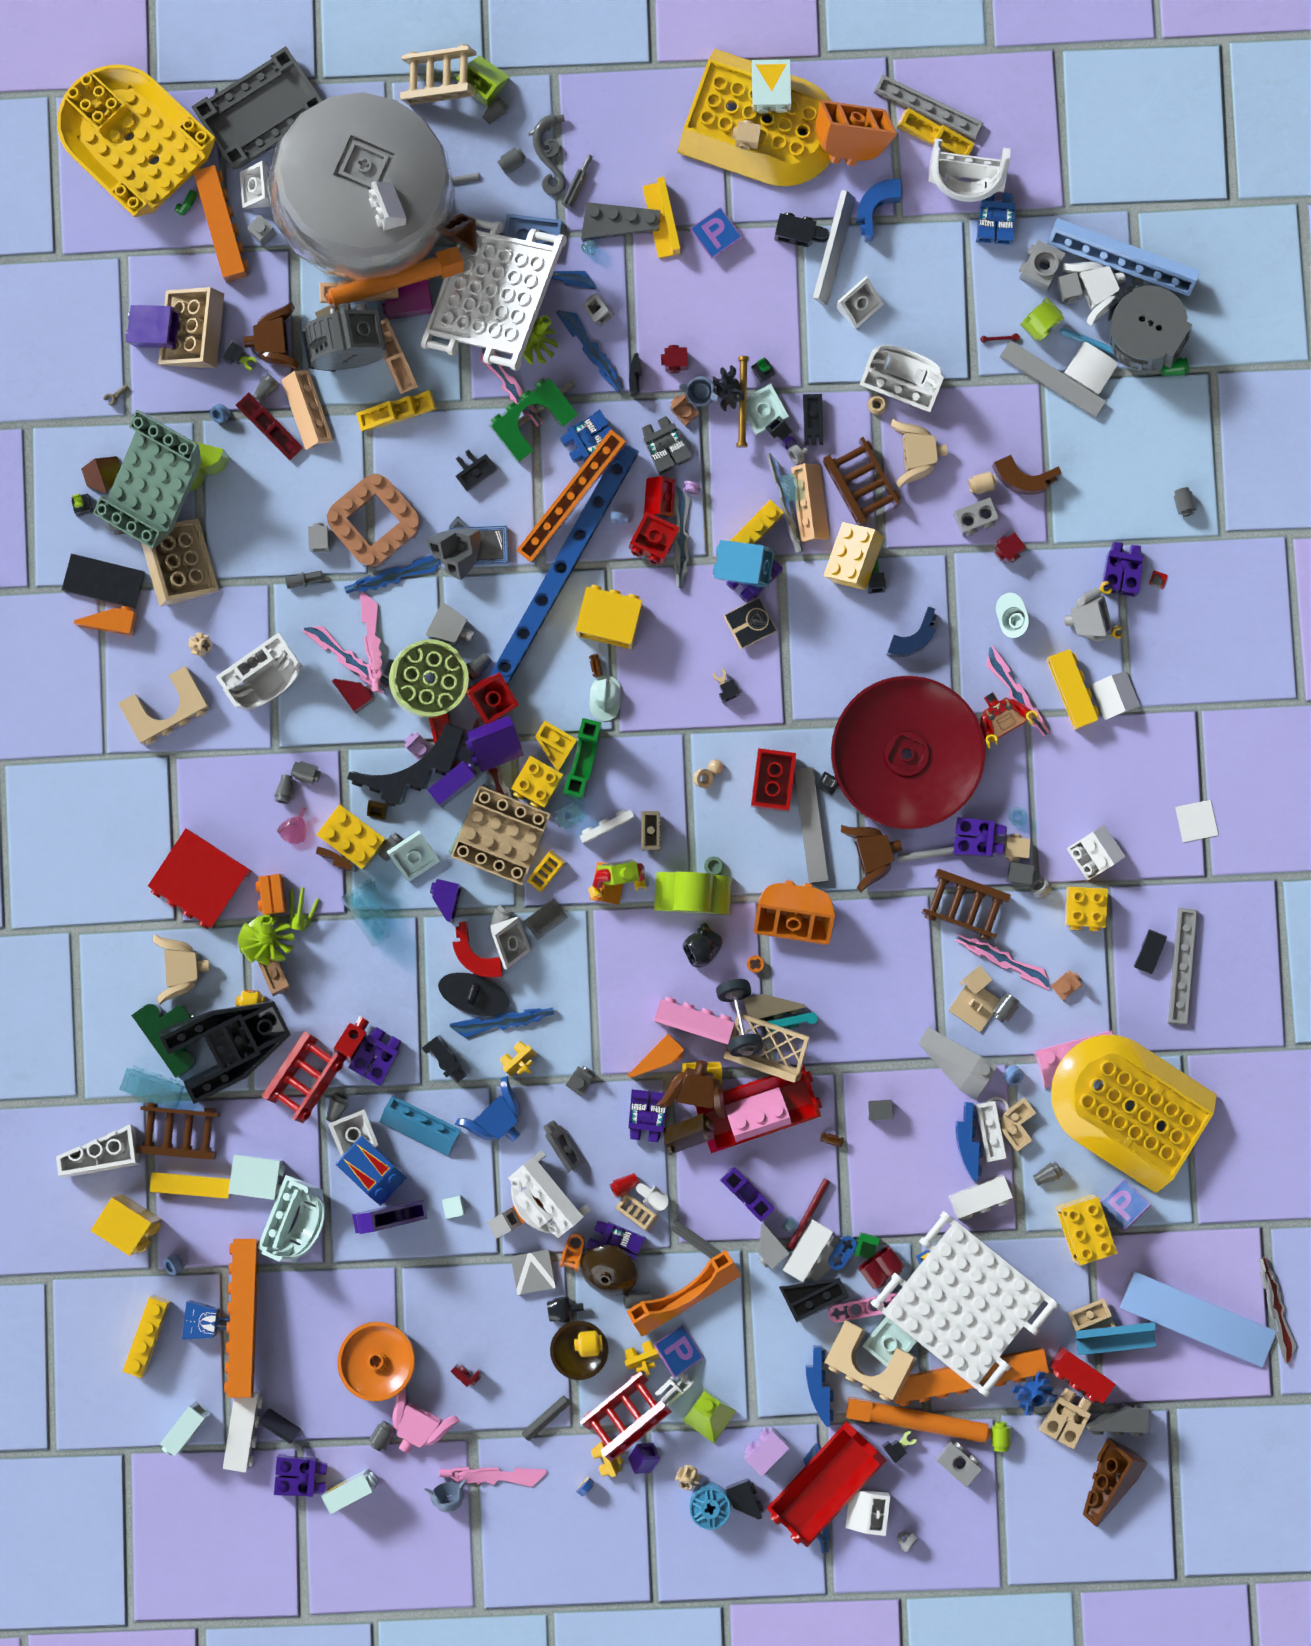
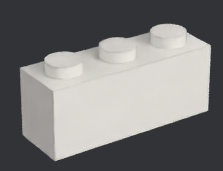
M1004 1175L948 1196L956 1218H962V1220L972 1218V1213L980 1211V1213L990 1211V1206L998 1204V1206L1008 1204V1199L1013 1198Z
M812 1219L782 1268L783 1271L801 1282H804L805 1279L809 1280L814 1272L811 1268L815 1262H820L824 1255L822 1253L825 1245L828 1247L834 1238L832 1236L833 1231Z

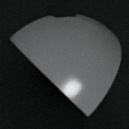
M471 528L453 529L427 538V543L435 560L440 559L445 565L444 570L449 575L461 580L470 572L476 562L480 549V530Z

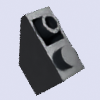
M748 1478L726 1486V1491L734 1509L758 1520L762 1519L761 1513L764 1512L761 1501H756L754 1494L757 1491L753 1482L749 1483Z

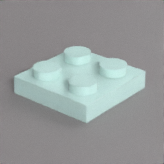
M771 384L747 396L746 420L755 436L766 431L765 427L778 416L784 421L789 418Z
M420 831L412 834L387 851L408 882L440 862Z
M886 1316L862 1346L887 1367L896 1348L908 1353L917 1341Z

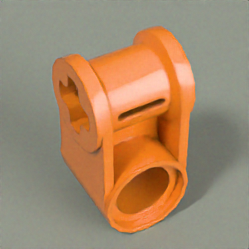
M575 1232L569 1236L559 1267L566 1266L578 1272L585 1244V1238L581 1233ZM574 1237L579 1238L581 1245L574 1247L571 1244V1239Z

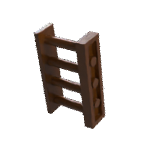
M864 437L859 440L860 447L838 459H832L831 455H828L822 461L857 526L865 525L867 515L891 502L897 508L900 504L899 500H901L899 493L896 489H892L874 457L870 441H866ZM865 453L870 463L846 476L840 474L838 469L842 464ZM874 469L879 478L878 480L856 492H850L847 486L849 482ZM881 486L884 487L888 496L864 509L859 508L857 504L859 498Z
M937 869L934 877L938 878L937 882L939 883L930 909H922L921 913L925 914L924 918L936 921L937 918L976 932L980 934V938L988 941L991 938L995 939L997 934L991 933L998 910L1000 905H1003V902H1009L1011 894ZM950 882L956 885L955 888L957 890L948 916H944L936 912L945 886ZM969 889L974 891L975 897L966 923L955 920V916L964 891L966 892ZM986 895L992 898L993 904L983 930L973 926L982 898H985Z
M146 1103V1106L140 1107V1110L148 1111L145 1141L142 1142V1145H136V1153L209 1160L216 1159L217 1151H212V1147H210L213 1117H220L221 1113L216 1112L215 1108H204V1111L158 1107V1103ZM155 1112L167 1113L164 1143H162V1146H154V1142H152ZM175 1113L186 1114L184 1139L181 1148H174L172 1144ZM194 1115L205 1116L203 1143L200 1146V1150L192 1149L193 1146L191 1145Z

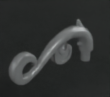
M564 114L545 116L528 133L529 136L533 135V146L539 159L559 179L557 186H550L549 180L553 177L552 174H548L543 178L542 188L549 195L561 193L565 187V181L561 172L549 159L558 155L560 150L559 143L553 138L546 140L544 145L548 146L549 150L545 151L542 147V135L546 129L550 131L551 127L556 125V123L565 122Z

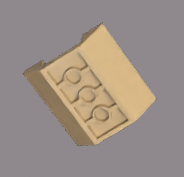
M479 785L451 857L523 885L551 814Z

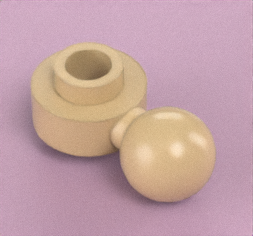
M715 759L709 763L708 769H698L693 775L694 784L699 788L710 787L713 783V774L717 775L723 771L722 762Z

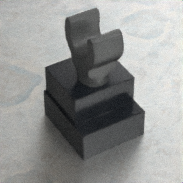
M827 772L822 774L816 785V788L830 796H833L838 787L835 777Z

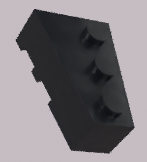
M840 1278L779 1287L796 1323L849 1298Z

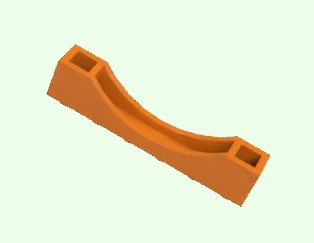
M727 1250L710 1259L702 1272L681 1290L663 1298L642 1301L626 1312L635 1328L643 1337L742 1275Z

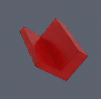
M664 476L646 479L644 514L648 512L667 518L673 517L675 479Z

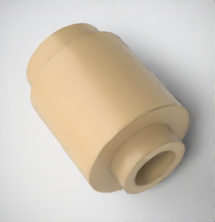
M989 471L972 476L971 479H968L971 494L976 493L978 495L995 490L994 486L997 485L995 474L991 475Z

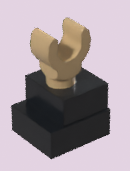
M722 668L723 676L717 677L715 672H713V678L720 684L722 693L719 694V698L723 704L740 696V692L733 679L727 682L726 671Z

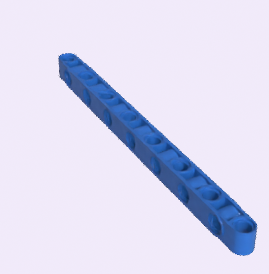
M626 444L604 471L490 676L500 672L507 685H509L639 453L638 450ZM619 466L623 470L620 474H614L612 469ZM602 499L604 504L601 507H596L594 501ZM578 532H584L586 536L582 540H577L575 535ZM565 565L567 570L564 573H559L557 567ZM540 598H547L549 600L545 606H540L538 601ZM524 630L530 632V636L527 639H521L519 636ZM503 664H510L511 670L509 672L501 671Z

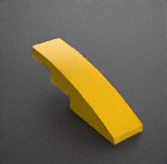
M428 390L415 396L409 395L393 402H384L360 411L356 415L360 429L363 432L413 418L437 408L432 391Z

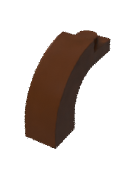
M1012 455L995 461L992 465L997 478L1004 486L1024 495H1035L1045 492L1048 488L1046 483L1050 485L1059 480L1058 477L1062 474L1059 466L1036 476L1024 474L1016 466Z

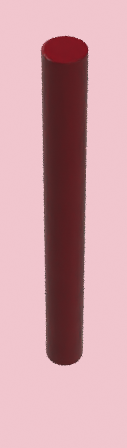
M823 1179L787 1247L792 1250L795 1249L831 1181Z

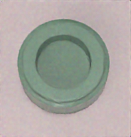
M709 857L705 861L704 869L706 873L719 875L723 870V862L718 857Z

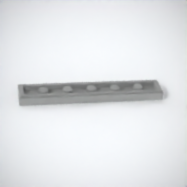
M883 74L874 90L875 94L906 109L910 108L925 118L944 125L973 141L976 140L984 124Z
M841 190L813 295V298L821 305H828L856 199L852 194Z
M1011 340L1000 355L1001 359L1096 418L1106 402Z
M813 767L794 769L809 883L828 881Z
M1177 908L1167 1023L1188 1025L1198 912L1195 909Z

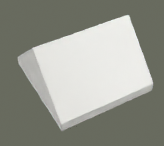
M265 161L240 171L242 208L272 207L269 169Z
M866 276L838 300L836 309L857 329L884 303Z
M1126 671L1111 675L1090 685L1104 720L1140 707Z
M519 917L490 925L504 969H508L531 951Z
M365 1110L328 1124L340 1156L361 1135L375 1147L378 1146Z

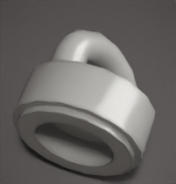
M796 444L788 448L789 458L794 464H800L805 460L804 455L808 453V448H800Z
M1040 878L1032 883L1030 890L1037 899H1042L1050 893L1051 886L1046 879Z
M906 1531L900 1532L897 1536V1541L905 1553L910 1550L918 1539L914 1533L909 1534ZM903 1536L908 1538L905 1542L902 1540Z

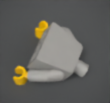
M1108 581L1102 582L1099 589L1096 587L1084 593L1071 609V614L1064 617L1066 626H1075L1078 635H1084L1085 638L1094 642L1111 639V636H1114L1116 639H1120L1123 636L1122 633L1115 634L1122 627L1120 625L1112 627L1105 596H1101V593L1109 594L1112 591V588L1108 590L1103 589L1105 585L1109 584Z

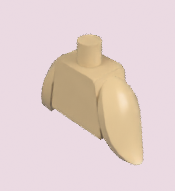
M892 419V429L903 435L905 473L896 482L898 488H901L905 484L928 476L938 462L937 456H947V445H936V437L921 426Z
M154 934L152 941L157 946L167 949L164 950L166 985L169 988L157 997V1002L161 1005L167 1000L190 992L195 987L196 981L199 980V972L210 971L209 960L198 961V954L194 953L192 946L188 943L163 938Z

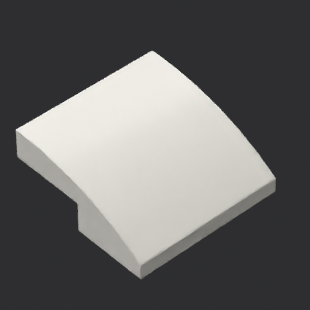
M1084 342L1064 374L1075 382L1082 384L1094 394L1099 395L1119 363L1101 350Z

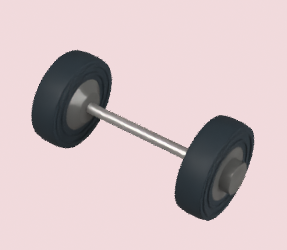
M733 979L721 983L716 988L717 997L722 1002L735 1003L742 1034L729 1041L728 1048L730 1054L736 1057H744L758 1053L764 1047L763 1039L759 1034H745L738 1003L739 1000L751 994L749 981Z

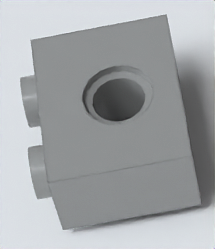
M1038 240L1036 245H1031L1027 253L1030 256L1028 261H1023L1019 269L1022 272L1020 279L1047 291L1065 253ZM1045 263L1049 269L1043 270L1039 264Z

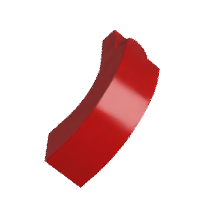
M459 922V926L456 927V938H460V941L452 943L460 963L470 972L488 978L503 977L501 958H482L477 956L470 947L468 922Z

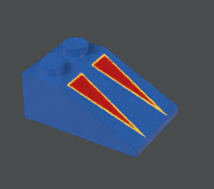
M362 1135L335 1163L340 1170L380 1206L407 1179V1176L400 1167Z

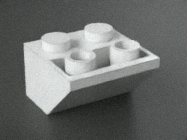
M372 182L371 190H369V201L372 208L376 207L377 215L375 219L378 227L382 226L383 231L406 225V216L393 183Z
M1102 825L1067 848L1087 881L1125 857L1105 825Z
M861 1489L848 1503L845 1528L865 1534L886 1536L890 1504L889 1493Z

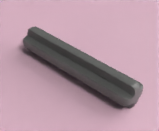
M678 1220L672 1224L670 1229L710 1259L721 1253V1251Z
M566 1396L559 1398L522 1431L523 1437L530 1441L570 1405L569 1399Z

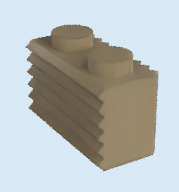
M641 811L642 851L661 850V813L659 811Z

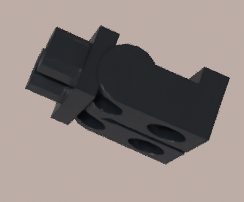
M439 1035L422 1047L426 1054L432 1052L436 1057L439 1067L445 1071L443 1074L446 1078L451 1076L457 1084L467 1076L461 1069V1066L464 1064L460 1060L457 1062L456 1056Z

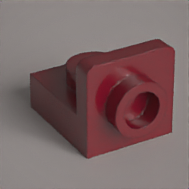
M456 1364L450 1372L468 1387L470 1384L474 1386L481 1379L479 1374L482 1371L478 1369L471 1377L469 1375L470 1371L464 1365L459 1366Z

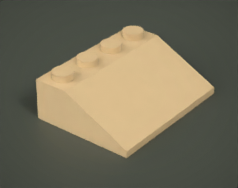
M211 287L166 290L164 306H172L179 310L180 316L176 347L160 348L159 365L217 368L224 293Z
M199 519L176 522L172 532L154 549L141 542L159 607L180 603L219 591Z

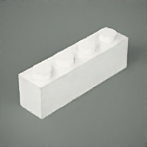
M254 1391V1398H234L223 1469L247 1472L249 1467L252 1468L254 1456L251 1453L252 1448H255L257 1443V1436H254L255 1428L259 1427L260 1417L257 1416L258 1409H261L263 1404V1397H260L261 1391Z

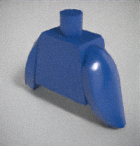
M508 1075L501 1078L500 1087L502 1094L485 1108L474 1121L467 1118H457L454 1125L463 1127L484 1140H499L505 1134L511 1142L515 1141L521 1135L513 1127L518 1122L520 1104L509 1084Z

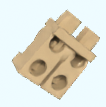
M1065 1388L1052 1404L1038 1430L1074 1449L1091 1416L1089 1411L1092 1402L1082 1397L1077 1406L1072 1404L1071 1402L1076 1393Z

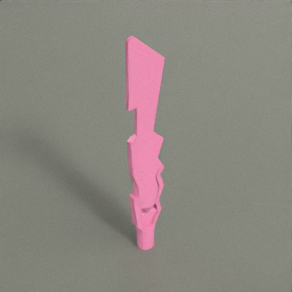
M361 592L362 623H366L367 629L364 643L366 655L369 659V664H367L368 674L372 683V692L378 693L380 692L379 680L382 677L380 668L383 664L380 658L382 653L379 650L381 640L375 636L378 603L364 592Z
M457 1467L450 1470L440 1469L439 1477H449L456 1482L466 1479V1482L469 1484L474 1482L480 1484L485 1481L494 1485L498 1480L533 1487L547 1471L545 1469L514 1468V1472L500 1471L498 1467L478 1469Z

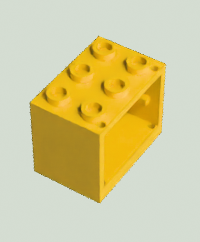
M597 585L586 586L575 630L576 636L632 650L643 608V601L639 599L640 596L628 594V596L621 595V592L618 590L610 589L608 592L602 590V587Z
M122 1194L110 1199L90 1231L128 1256H132L146 1251L151 1243L149 1241L150 1237L153 1234L156 1235L160 1230L162 1219Z
M1091 1194L1055 1206L1074 1263L1081 1266L1118 1254L1099 1197Z

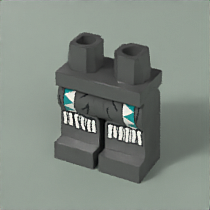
M667 416L658 420L661 429L656 432L651 424L642 427L643 441L659 475L673 469L675 465L677 467L692 460V455L689 449H687L675 423L672 424Z

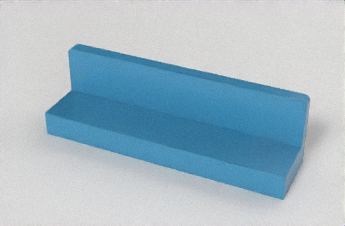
M393 1095L384 1108L380 1123L446 1156H449L461 1129Z
M1155 1322L1075 1331L1078 1355L1155 1347Z

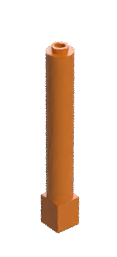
M457 246L436 252L435 257L330 288L326 294V300L329 305L332 304L333 308L343 303L355 302L440 275L443 279L463 273L464 261Z
M851 1396L848 1398L845 1416L849 1419L865 1422L871 1421L981 1443L990 1440L991 1428H988L987 1423L882 1404Z

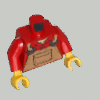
M994 692L984 697L989 708L982 712L980 726L987 748H991V742H995L998 745V738L1021 726L1027 720L1030 725H1033L1032 718L1040 719L1037 712L1031 711L1026 705L1015 699H1008L1006 697L999 701Z

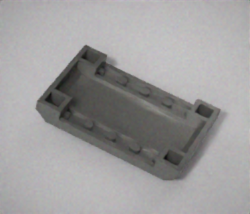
M286 46L271 55L269 61L211 98L205 97L191 106L203 126L216 138L214 143L232 170L244 167L280 144L282 138L299 115L322 101Z

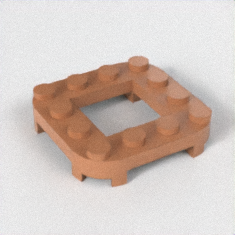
M379 474L365 477L336 501L327 513V521L333 533L360 564L368 567L383 565L384 561L410 539H414L417 536L420 527L419 517L413 507L386 477ZM376 495L397 518L399 523L370 546L350 523L348 518Z

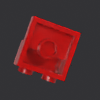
M645 512L630 541L629 549L637 557L643 555L648 558L650 563L654 565L660 563L663 565L680 527Z

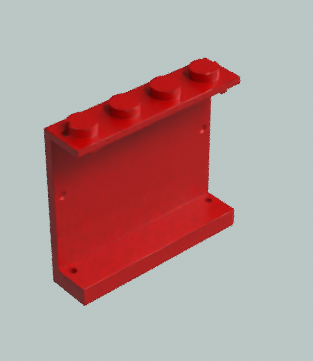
M185 828L148 884V887L152 889L150 893L160 898L163 896L168 899L166 903L176 909L178 906L183 909L182 913L190 919L194 916L200 920L198 924L202 927L215 929L216 926L214 924L244 878L249 877L252 870Z

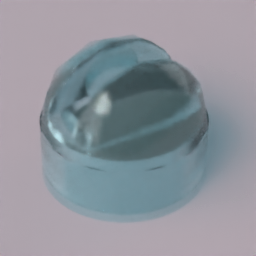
M585 240L581 246L582 251L587 255L593 256L596 252L597 242Z
M790 1216L784 1221L781 1228L787 1233H794L792 1229L794 1227L798 1229L799 1225L797 1220Z

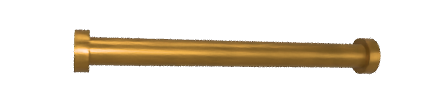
M738 356V361L740 362L739 384L744 392V400L739 399L738 442L736 447L747 448L746 406L747 362H749V356Z

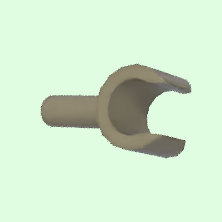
M125 384L113 395L106 394L103 400L106 401L112 397V401L108 405H116L117 398L128 389L127 385Z

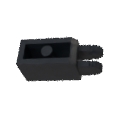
M785 212L779 215L774 240L809 247L812 245V241L823 243L828 241L829 230L816 226L817 221H813L814 219L804 216L800 218L795 217L793 213Z

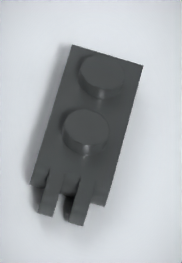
M554 1120L544 1125L546 1139L567 1172L584 1163L581 1155L561 1125L558 1126Z

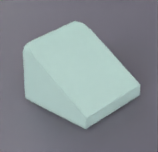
M461 1195L442 1199L446 1219L465 1215Z

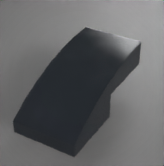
M634 353L630 365V397L638 395L635 377L642 376L638 353Z
M1149 929L1134 963V968L1152 974L1167 936Z

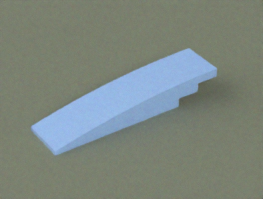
M1135 1271L1120 1305L1121 1309L1262 1368L1275 1338V1332H1277Z

